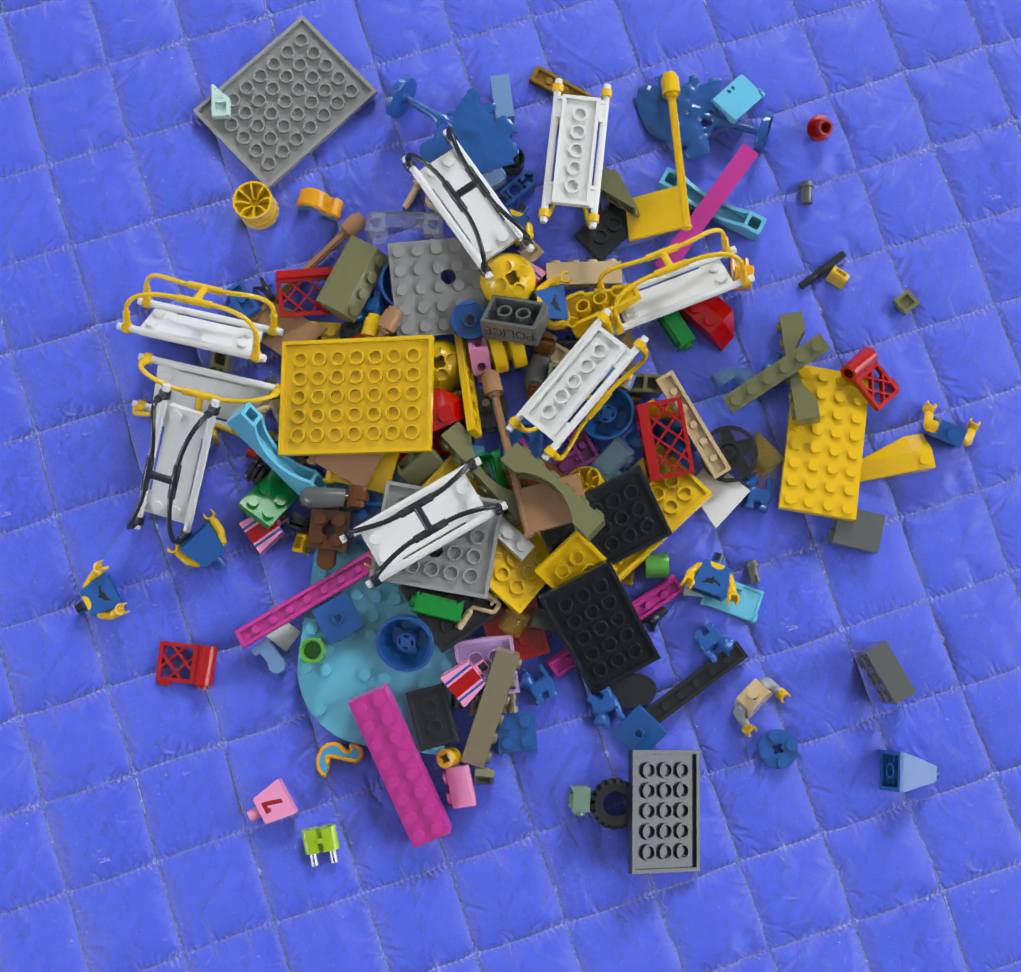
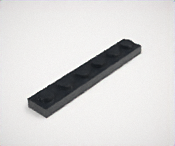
M735 641L733 649L729 653L730 656L721 651L716 655V663H712L709 660L646 707L645 710L658 723L662 722L746 659L748 655L740 644Z

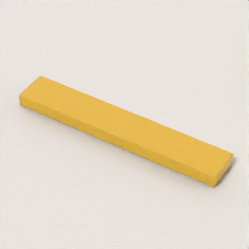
M454 334L467 431L477 439L482 437L468 339Z

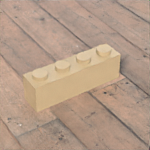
M589 259L587 262H579V260H569L568 262L552 260L546 263V280L556 276L560 277L561 272L568 271L570 273L564 275V280L571 278L572 281L567 284L561 282L565 290L596 289L599 275L604 270L621 264V261L616 259H607L605 261ZM622 269L615 270L604 276L602 283L605 288L622 285Z

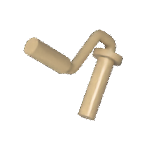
M415 179L412 181L414 185L402 205L406 210H409L421 188ZM426 195L425 204L429 209L439 213L433 203L429 202V198Z
M488 592L487 600L491 602L490 606H493L494 603L496 604L494 609L490 610L472 605L465 610L455 628L461 631L472 616L473 610L496 614L501 607V602L497 599L498 596Z

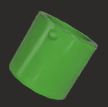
M651 553L643 560L645 579L669 577V558L667 553Z
M307 638L300 644L299 655L303 659V663L317 664L325 659L327 647L321 638Z

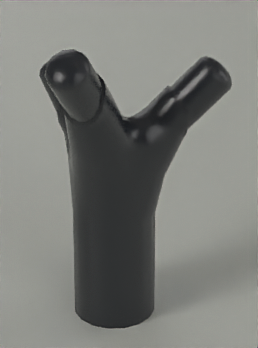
M260 277L261 286H254L253 290L261 291L268 300L273 302L276 297L271 291L272 285H267L263 277Z
M566 335L565 338L567 340H558L557 343L570 345L568 350H571L580 338H572Z
M663 606L655 614L641 621L643 624L650 623L651 632H654L656 624L668 613V610Z

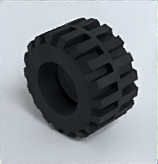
M609 778L602 780L591 792L590 811L595 820L603 827L610 828L611 830H621L628 826V782L622 779ZM611 792H619L626 799L624 811L616 816L608 814L603 807L604 798Z

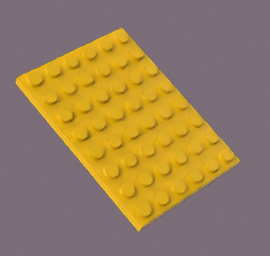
M415 335L282 341L278 455L313 456L432 452L434 336Z

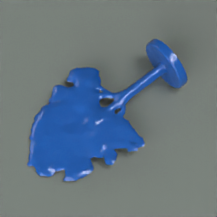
M403 75L392 87L386 101V114L393 118H398L411 106L430 117L436 123L437 128L434 137L420 145L421 157L429 163H432L453 149L452 145L446 142L445 136L442 133V123H445L453 128L454 134L458 138L457 141L481 174L493 172L495 169L514 164L513 159L518 155L519 148L518 144L513 142L509 136L513 133H518L516 124L503 115L496 121L493 120L492 111L496 109L495 103H486L482 107L479 99L482 96L479 90L476 91L475 88H470L459 105H457L455 111L440 113L414 98L417 82L410 75Z
M662 75L655 77L658 85H644L640 87L638 95L633 98V101L641 115L640 119L643 121L646 129L649 130V133L656 136L657 139H664L670 150L674 152L668 100L662 97L660 82ZM695 75L689 76V82L683 86L680 85L681 95L676 99L682 147H688L684 151L688 159L695 160L710 152L708 136L716 127H727L756 135L753 150L760 157L769 136L774 113L767 111L763 116L760 127L738 121L732 124L727 118L719 114L715 104L711 101L719 94L722 80L714 77L708 79L707 83L699 85V79ZM707 119L713 121V124L703 127L701 121Z

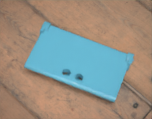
M740 74L711 101L728 117L727 120L730 123L735 124L753 105L765 97V93L760 88L757 89L743 74Z
M735 581L737 594L740 596L737 607L733 601H730V604L727 605V598L721 602L703 595L700 600V605L709 606L755 624L764 591Z

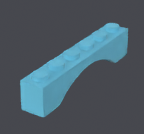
M667 167L659 181L657 191L678 186L675 170ZM685 177L689 208L695 210L707 193ZM724 202L712 217L713 221L753 242L756 241L767 221L766 218L751 210L741 209Z
M250 402L236 409L226 423L299 496L305 488L311 486L327 488L329 484L323 481V477L317 470L308 468L289 456L278 455V446L266 429L263 415Z

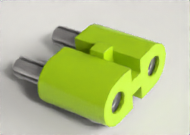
M325 824L320 827L315 826L301 830L305 854L310 855L312 867L318 866L317 854L322 851L330 852L331 863L338 862L336 850L340 846L336 824Z

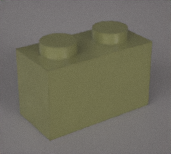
M432 447V452L408 453L397 463L396 468L399 476L410 485L418 486L433 471L438 470L443 461L440 453Z

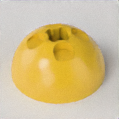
M509 252L498 254L487 261L494 277L487 280L486 277L481 275L480 285L484 296L489 302L492 295L526 300L531 298L536 287V275L529 261L518 254Z
M435 340L433 390L441 388L452 393L460 388L456 345L445 340Z

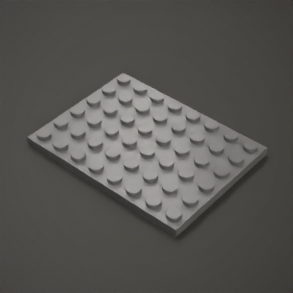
M302 15L218 88L231 100V119H212L211 95L198 105L193 112L244 166L270 190L378 93Z

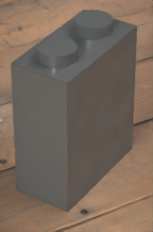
M857 509L854 522L831 518L833 521L832 528H829L827 533L829 545L872 555L878 553L886 515Z

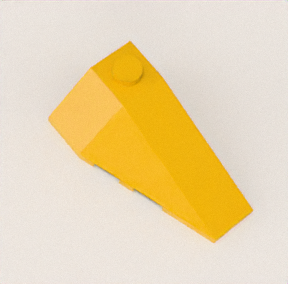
M632 283L615 285L611 289L604 290L596 288L592 292L577 291L566 296L568 316H575L578 321L571 322V325L578 326L576 330H572L575 337L581 338L597 319L596 316L600 311H604L606 307L612 311L613 303L617 296ZM637 286L626 293L620 300L617 307L618 314H621L642 299Z
M923 434L904 436L862 459L860 482L930 471L936 467L932 448Z

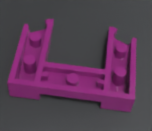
M579 423V424L576 426V428L571 432V434L566 438L567 444H569L571 438L573 437V435H574L575 431L577 430V428L579 427L580 423ZM582 429L571 448V452L563 460L554 461L545 467L549 471L554 470L562 478L568 476L579 467L589 466L599 460L600 455L586 432ZM521 437L518 441L521 444L520 446L525 445L528 447L523 437ZM523 478L527 487L540 484L538 481Z

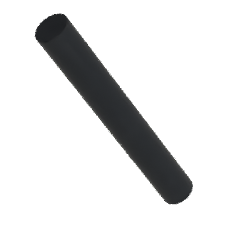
M840 251L798 283L801 289L807 287L844 259L846 254Z

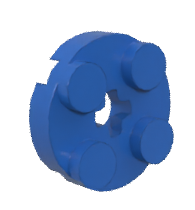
M471 300L459 303L450 315L452 330L458 337L464 339H475L481 336L480 320L486 309ZM467 315H470L471 318H474V321L471 322V325H468V323H465L464 319L467 318Z
M774 729L767 731L758 741L757 750L760 759L771 768H786L794 762L797 756L798 744L793 736L785 730ZM781 744L782 752H778L776 755L772 747L773 745Z

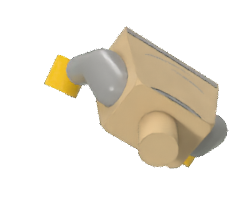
M764 677L760 681L755 678L735 700L733 715L740 726H742V732L749 737H752L750 735L752 730L757 732V728L749 723V719L773 694L782 703H785L783 701L784 696L788 695L791 697L784 688H781L769 677Z

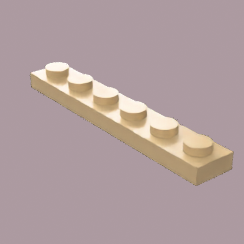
M673 370L656 379L655 381L666 399L681 397L688 437L712 477L716 479L731 470L730 465ZM677 401L670 402L669 405L673 412L676 413L678 410Z

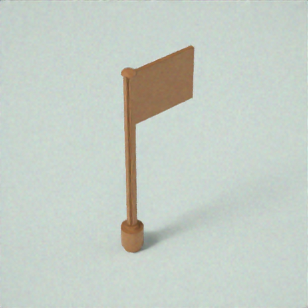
M389 305L377 323L379 332L376 337H386L389 333L394 334L402 320L403 312ZM385 453L309 456L308 459L306 458V461L313 466L318 464L355 485L367 487Z
M487 370L482 373L481 382L485 397L492 400L506 454L511 448V443L500 402V397L504 391L500 375L497 371ZM510 473L524 530V538L529 539L535 533L573 523L568 506L556 491L543 483L522 488L520 479ZM579 473L559 479L564 484L569 483L575 489L574 493L576 495L585 497Z

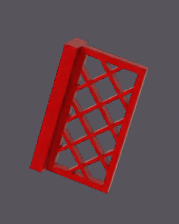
M333 267L276 271L274 279L276 281L280 318L332 314L330 311L324 310L319 306V303L313 301L309 295L314 289L320 293L321 289L317 285L320 281L327 280ZM302 282H308L313 287L307 295L298 288ZM282 283H288L294 288L288 296L281 291ZM295 290L304 296L299 304H296L289 298ZM305 299L315 305L311 311L306 312L300 307ZM287 300L296 307L292 313H284L283 305Z
M681 397L634 405L647 480L652 482L695 473ZM677 401L678 410L675 415L665 410L670 402ZM655 405L661 409L656 419L649 415V406ZM663 412L672 417L667 427L658 421ZM674 420L681 423L682 429L678 434L669 429ZM656 423L665 429L659 438L652 433V428ZM667 431L676 436L670 446L661 440ZM678 438L685 443L682 453L672 448ZM659 442L668 447L663 457L656 453L655 448ZM670 450L679 455L674 465L665 459ZM681 458L688 461L689 470L682 471L676 467ZM664 461L672 468L668 474L660 475L659 467Z

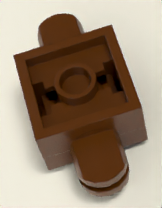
M343 507L312 508L307 548L318 550L317 565L323 570L334 568L337 553L349 554V541L342 543L339 536L343 535V532L347 529H351L352 513L343 512Z

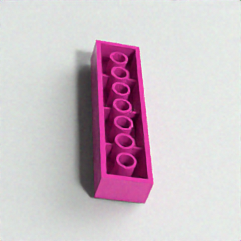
M388 682L352 697L348 705L413 848L451 833L452 824Z

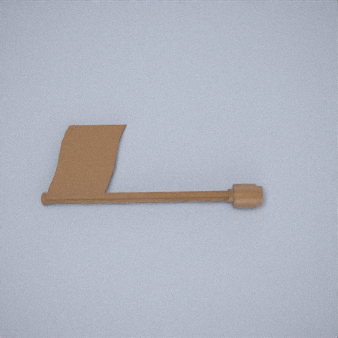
M359 212L352 213L339 225L341 228L340 233L302 269L315 268L345 239L350 238L351 235L356 237L367 224L365 218ZM286 283L281 288V291L287 295L293 287ZM276 292L274 294L276 298L272 303L278 315L277 326L284 329L283 336L277 335L275 337L264 332L261 343L282 356V341L317 340L328 328L314 324L303 316L280 318ZM265 303L260 307L262 310L251 317L250 320L270 326L271 309ZM283 306L284 313H292L294 311Z

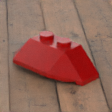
M715 296L678 310L684 320L720 351L734 338L733 309L720 297Z
M441 388L433 390L434 434L454 425L458 421L465 420L463 398Z

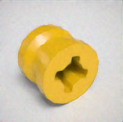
M449 747L441 749L437 753L436 760L441 768L447 769L460 763L461 754L457 748Z

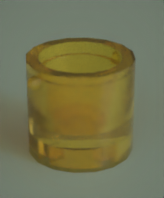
M508 606L497 626L509 635L519 638L531 616L525 611H522L520 614Z

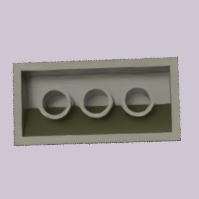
M351 235L316 301L340 320L355 323L378 281L383 267L388 262V256L377 247Z

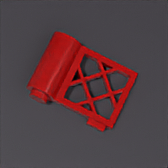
M864 347L842 366L840 372L845 380L853 382L871 407L877 412L900 390L893 377L890 378L877 362L878 356L876 351L871 347ZM874 369L879 374V379L873 377ZM861 380L868 381V388L864 387ZM874 382L879 383L880 391L874 390ZM885 385H888L892 391L891 393L885 392ZM874 395L880 396V404L875 401Z
M161 641L155 680H159L160 685L171 686L172 682L195 684L197 685L196 689L208 690L209 686H213L218 647ZM166 645L172 646L177 652L169 659L165 655ZM187 648H194L193 657L187 661L182 652ZM179 655L184 664L176 670L171 661ZM168 664L173 673L168 677H162V670ZM186 666L191 671L189 680L183 679L179 674Z

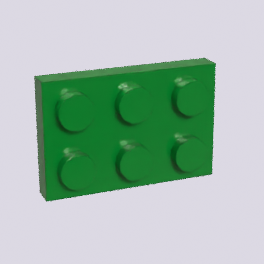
M272 469L242 499L238 507L269 530L300 496Z

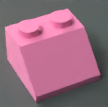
M462 764L447 768L446 772L443 773L444 784L449 785L450 792L446 793L448 804H452L453 809L476 806L477 801L470 765Z

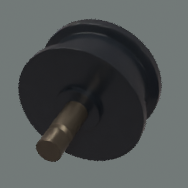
M483 388L476 390L482 432L493 433L498 431L499 428L492 400L485 397ZM502 394L500 402L506 423L509 410L507 400Z

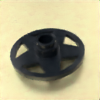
M727 425L719 427L710 434L713 437L720 432L719 444H717L731 469L740 472L742 475L735 478H724L728 473L726 472L716 478V480L725 483L741 481L749 476L756 467L758 461L756 441L749 432L738 426ZM731 430L741 432L748 438L736 441ZM753 448L754 458L751 466H749L744 456ZM701 458V462L704 469L712 477L711 473L709 472L708 468L706 467L705 463Z

